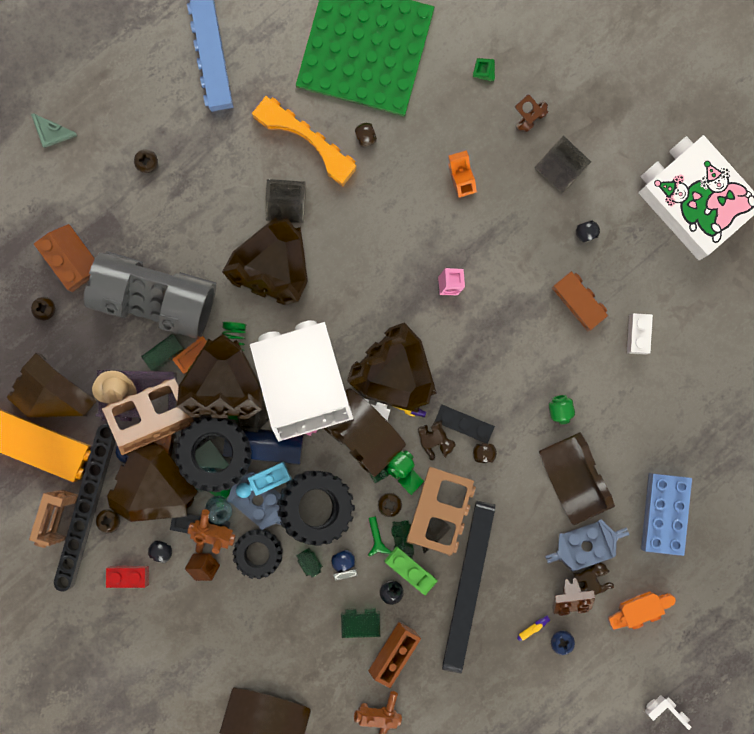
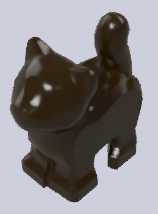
M441 420L433 423V426H431L432 431L428 430L427 425L419 427L418 433L421 438V445L429 455L430 460L433 461L435 459V453L432 448L440 445V450L445 458L448 454L452 453L456 444L453 440L447 438L442 428Z
M601 562L594 564L590 569H586L581 573H573L578 583L584 582L583 588L580 587L582 592L594 591V594L597 595L614 588V584L611 582L600 585L597 577L604 576L610 572L606 565Z

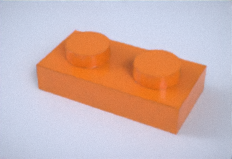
M204 336L200 337V339L196 340L172 359L184 375L206 344L207 340Z

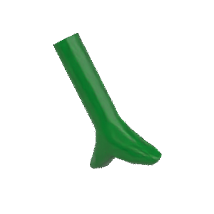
M376 516L368 518L374 540L373 548L368 556H373L377 552L390 554L392 551L387 549L381 541Z

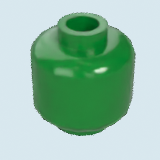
M558 395L549 402L548 407L551 419L559 422L561 425L570 423V419L575 416L573 400L567 397V395Z
M406 450L399 452L387 465V472L395 479L406 478L415 466L412 460L414 458L413 455Z

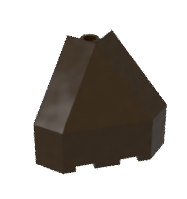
M275 217L232 252L222 273L232 285L239 288L241 286L252 289L251 293L264 298L266 296L275 298L279 304L286 305L298 302L308 282L301 227L295 228L288 218L278 221Z
M404 322L390 327L384 333L386 336L379 343L375 342L365 352L367 356L360 363L356 361L351 366L347 382L365 399L418 413L419 407L429 404L431 395L437 394L422 341Z
M223 334L213 341L208 339L179 384L177 407L190 417H199V414L211 415V418H228V415L240 416L239 419H248L262 410V389L237 339L232 342Z
M35 353L20 371L22 375L15 380L12 386L15 390L11 391L7 396V399L27 417L87 416L86 413L97 402L93 394H87L57 372L45 361L46 358L40 353Z
M154 442L126 453L129 456L125 466H120L115 480H117L114 490L110 489L107 495L109 508L130 522L187 517L186 508L192 505L194 496L199 492L180 474L178 466L168 453Z

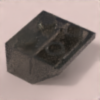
M563 136L535 166V169L563 193L590 165L591 161Z
M267 179L265 198L266 221H271L276 217L278 221L288 218L291 223H304L306 182Z

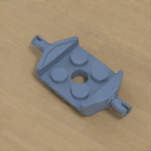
M253 471L246 474L241 479V482L232 486L228 502L232 503L263 530L273 524H280L281 518L277 514L279 510L277 502L281 498V494L274 488L259 494L264 499L263 504L260 506L253 503L254 491H251L247 498H240L236 493V487L240 483L249 484L248 477L256 474Z
M601 519L593 524L559 534L558 551L545 556L548 564L557 560L562 561L574 572L614 558L616 556L618 538L629 536V532H627V528L615 532ZM583 542L591 543L592 550L589 552L583 551L581 548Z

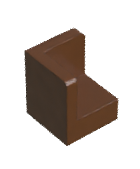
M196 553L191 556L185 570L196 581H212L220 564L210 553Z

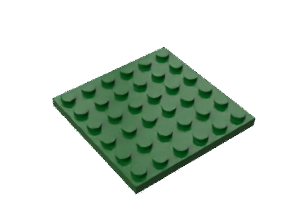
M319 0L296 87L405 116L435 6L413 0Z

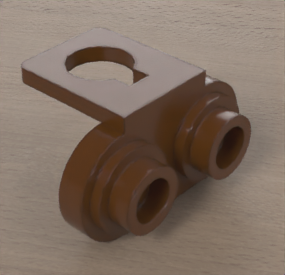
M527 94L515 105L516 110L523 117L516 127L525 132L532 129L534 126L533 121L537 118L541 119L548 114V104L545 101L537 104L531 95ZM526 102H530L533 106L532 110L528 113H525L522 109L523 104Z

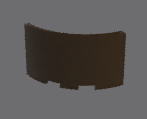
M348 388L345 392L353 419L323 429L341 445L344 443L351 450L349 453L360 466L375 478L404 449L406 443L370 403L354 390Z
M581 432L539 451L552 486L572 525H577L615 507L610 491L601 474L598 475L594 466L596 465Z
M234 687L230 694L219 733L305 734L311 709L281 698Z

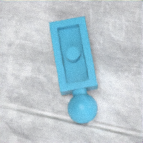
M283 461L248 477L250 483H240L236 487V493L240 498H247L251 491H254L257 496L290 481L292 478Z

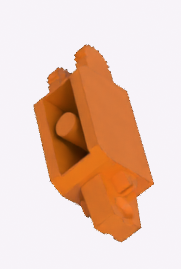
M648 591L621 602L619 606L620 611L608 617L609 623L613 630L626 626L629 629H638L643 626L644 622L649 620L650 622H655L661 619V615L665 614L664 610L673 606L676 598L668 593L658 596Z

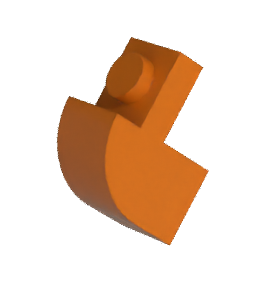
M467 150L449 155V170L458 197L476 193L475 178L471 171Z

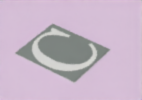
M356 569L333 574L335 581L358 576Z

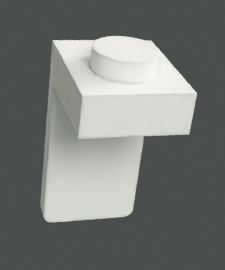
M660 695L656 700L653 699L647 704L645 712L653 721L668 708L688 730L692 728L688 724L689 718L683 712L678 713L674 709L676 704L669 697L665 699Z

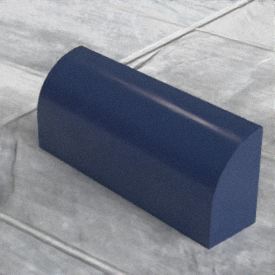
M240 427L250 442L251 459L301 464L304 434L278 441L273 430ZM224 440L223 456L232 457L231 446Z

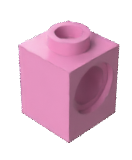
M445 268L438 277L440 295H459L465 288L463 269Z

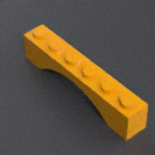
M265 96L253 111V118L267 129L289 131L306 139L321 155L328 176L343 187L356 171V161L349 155H346V157L340 153L341 150L335 144L329 145L322 134L319 132L315 134L311 131L310 125L305 121H298L295 118L296 115L291 110L286 109L285 111L281 108V103L272 97L270 99Z

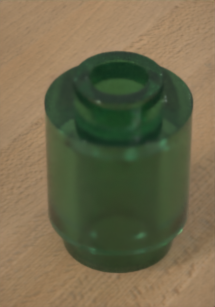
M310 548L296 555L298 558L297 562L306 577L310 575L313 578L321 573L320 568L323 566Z

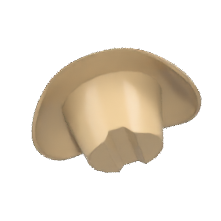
M107 371L100 374L92 387L94 397L98 401L108 404L117 403L129 395L137 394L132 380L118 371Z

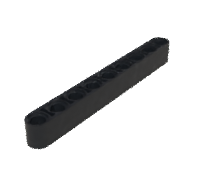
M109 424L100 425L96 431L54 578V587L61 592L72 588L77 578L115 445L112 431L109 438L103 435L105 428L108 427L110 429ZM100 446H103L106 449V453L103 457H101L98 454V448ZM96 464L101 469L98 475H95L92 471L93 466ZM90 483L95 486L93 494L87 490V486ZM84 502H87L90 506L88 512L82 509ZM78 521H82L85 526L83 531L78 530ZM73 539L79 542L78 549L72 547L71 542ZM67 558L73 560L74 566L72 568L66 565ZM62 577L68 579L67 587L61 584Z
M477 500L475 503L443 659L442 670L461 674L463 670L495 513V504Z

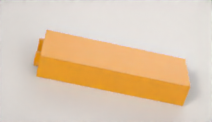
M0 409V453L71 482H77L78 479L81 480L85 472L83 467L85 462H88L92 446Z

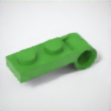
M397 546L384 560L387 565L425 596L438 582L433 575L423 569Z

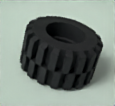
M250 530L243 534L234 545L233 562L236 563V568L242 572V575H247L251 579L268 577L276 571L282 561L283 548L281 549V542L277 540L275 534H271L268 530ZM255 542L264 544L269 550V558L262 565L253 564L247 557L248 547Z

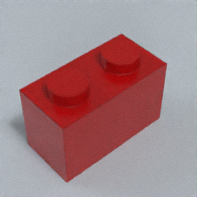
M109 566L106 568V588H145L149 585V566Z

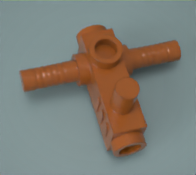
M204 509L202 510L200 521L191 522L187 533L191 534L190 538L196 542L195 551L197 553L203 552L205 542L214 545L212 552L218 554L221 547L228 549V546H233L236 535L233 534V530L228 529L226 526L220 527L210 524L208 522L210 512Z
M391 691L387 706L381 709L369 708L367 703H362L354 713V721L358 722L360 726L380 727L379 734H387L390 728L397 729V726H400L402 722L401 714L394 710L398 693Z

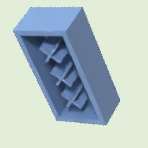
M649 473L641 550L645 552L685 555L692 478Z

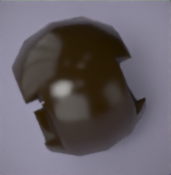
M363 122L355 128V133L361 146H371L376 142L377 137L371 123Z
M143 149L136 153L134 165L138 171L149 173L157 167L158 159L153 151ZM145 157L150 160L147 162V165H144L142 162L145 160Z
M48 297L37 298L31 306L33 316L41 321L49 320L56 311L54 302ZM41 305L47 306L45 313L40 311Z
M476 444L473 448V458L478 463H493L496 459L497 451L493 444Z
M386 493L378 500V510L385 517H394L401 511V499L394 493ZM387 500L395 502L393 510L384 507L387 504Z
M104 509L96 517V526L103 533H112L120 525V517L112 509ZM106 516L112 519L110 526L104 523Z

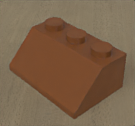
M70 224L47 233L34 243L67 290L74 292L89 281L91 276L89 272L95 258Z

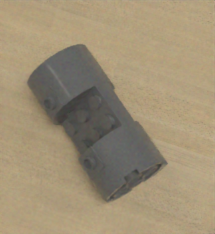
M108 251L106 253L100 252L97 255L89 272L91 276L88 286H85V307L121 318H126L130 313L137 317H144L154 322H159L160 329L197 340L200 339L210 316L216 293V282L181 272L179 274L175 273L173 276L143 267V261Z

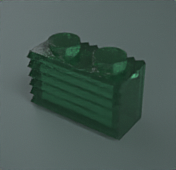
M171 334L141 357L150 370L157 372L158 369L167 365V362L170 363V360L185 350V347L176 335Z
M354 608L345 609V612H341L342 638L381 637L380 611H376V608H365L364 612H357V609Z

